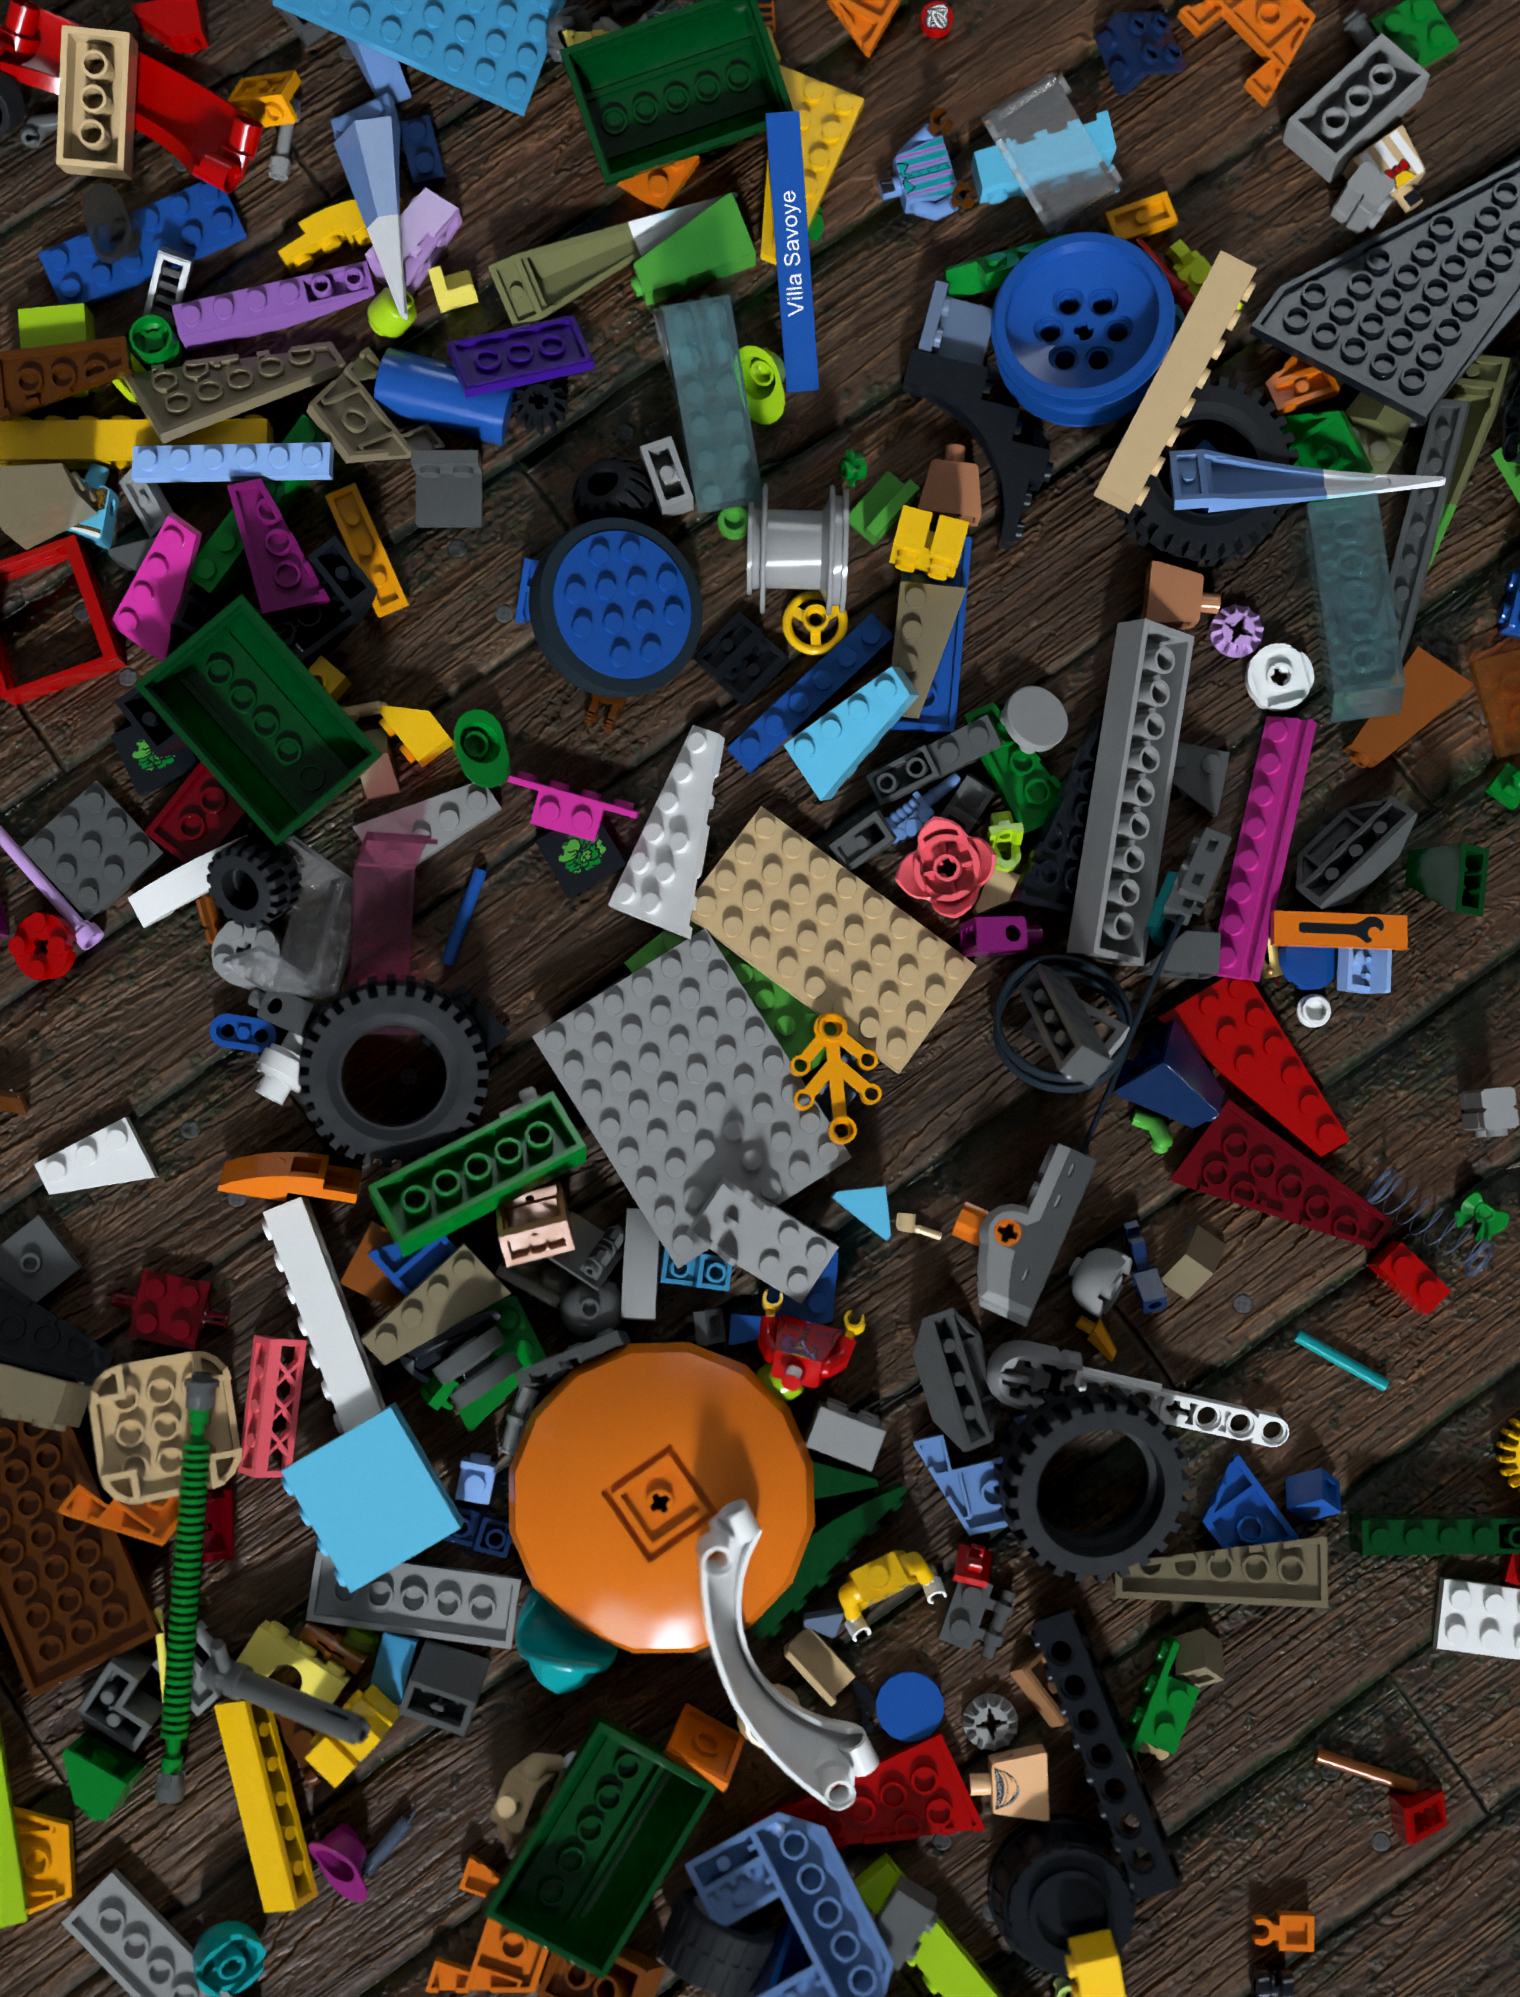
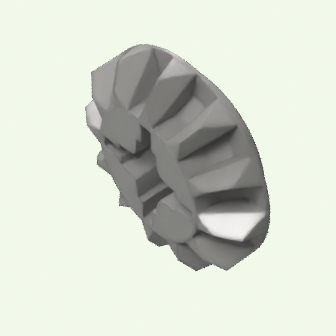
M993 1693L982 1694L974 1698L967 1705L963 1715V1728L969 1741L979 1749L996 1751L1003 1746H1008L1014 1735L1017 1734V1713L1013 1705L1003 1696ZM988 1709H990L996 1720L1002 1721L1000 1724L995 1725L993 1736H991L987 1726L978 1725L981 1722L987 1721Z

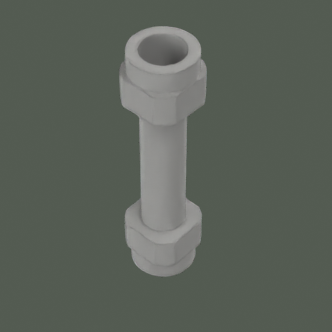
M293 98L290 103L298 117L296 122H299L301 102ZM294 123L280 125L275 156L270 157L268 175L275 180L287 181L290 175L292 164L288 157Z

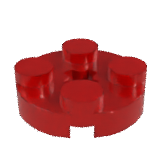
M36 912L20 923L15 936L9 941L8 948L9 952L14 956L17 966L26 976L34 980L57 979L64 976L73 966L77 953L73 952V941H77L72 925L64 917ZM45 940H48L46 945L47 953L41 951V943Z

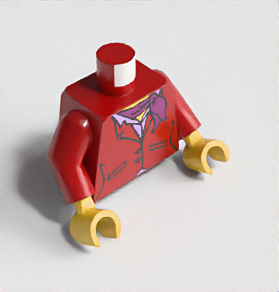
M768 1289L764 1292L761 1303L765 1310V1316H761L758 1346L765 1361L772 1364L771 1375L774 1378L781 1379V1384L785 1389L797 1391L802 1385L817 1388L824 1378H831L847 1367L857 1342L854 1340V1337L865 1330L864 1315H862L861 1321L858 1324L852 1325L849 1323L853 1315L852 1310L847 1311L844 1315L846 1332L843 1336V1330L782 1314L775 1318L776 1312L781 1309L783 1294L780 1292L778 1302L772 1304L766 1299Z

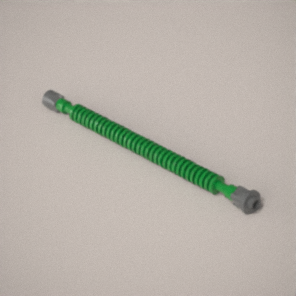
M202 1371L192 1372L191 1378L184 1379V1386L187 1387L185 1408L189 1409L188 1422L191 1423L190 1440L184 1441L182 1444V1448L186 1450L182 1451V1457L185 1459L181 1460V1466L184 1468L180 1470V1475L184 1477L180 1478V1485L183 1486L179 1487V1493L182 1495L178 1496V1502L181 1504L178 1505L177 1509L180 1512L177 1514V1521L180 1522L176 1523V1529L179 1531H176L175 1538L178 1540L175 1541V1548L177 1549L174 1550V1557L176 1558L173 1561L175 1566L173 1568V1575L175 1576L172 1577V1584L174 1585L171 1587L173 1594L171 1595L170 1611L172 1612L169 1613V1620H171L168 1625L170 1630L168 1631L167 1647L169 1648L166 1651L168 1656L166 1658L167 1666L165 1667L166 1675L164 1677V1683L166 1684L164 1685L165 1693L163 1694L164 1702L162 1703V1710L164 1711H162L161 1718L163 1720L161 1721L162 1729L160 1730V1737L166 1739L167 1744L166 1754L162 1756L161 1770L157 1771L155 1800L161 1803H177L182 1801L185 1789L186 1769L183 1768V1755L180 1754L181 1739L189 1736L188 1728L190 1721L188 1719L190 1718L189 1710L191 1709L190 1701L192 1698L190 1692H192L191 1683L193 1682L192 1674L194 1672L192 1665H194L193 1656L195 1655L194 1647L196 1646L195 1638L197 1632L195 1629L197 1628L196 1620L198 1619L197 1611L199 1607L197 1602H199L198 1593L200 1592L199 1584L201 1581L199 1575H201L200 1566L202 1565L201 1557L203 1555L201 1548H203L202 1539L204 1538L203 1530L205 1529L203 1521H205L206 1515L204 1512H206L205 1503L207 1502V1496L205 1495L208 1490L206 1487L208 1485V1478L206 1477L209 1476V1469L207 1468L210 1464V1461L207 1459L210 1458V1451L208 1450L211 1449V1442L204 1441L205 1424L209 1423L210 1408H214L215 1388L219 1387V1380L213 1378V1373Z

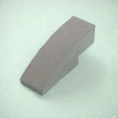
M627 1208L621 1319L655 1321L660 1240L641 1209Z

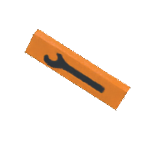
M1274 910L1271 912V946L1404 951L1408 949V915Z

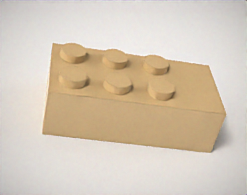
M62 25L56 164L65 173L132 180L138 43L130 32Z

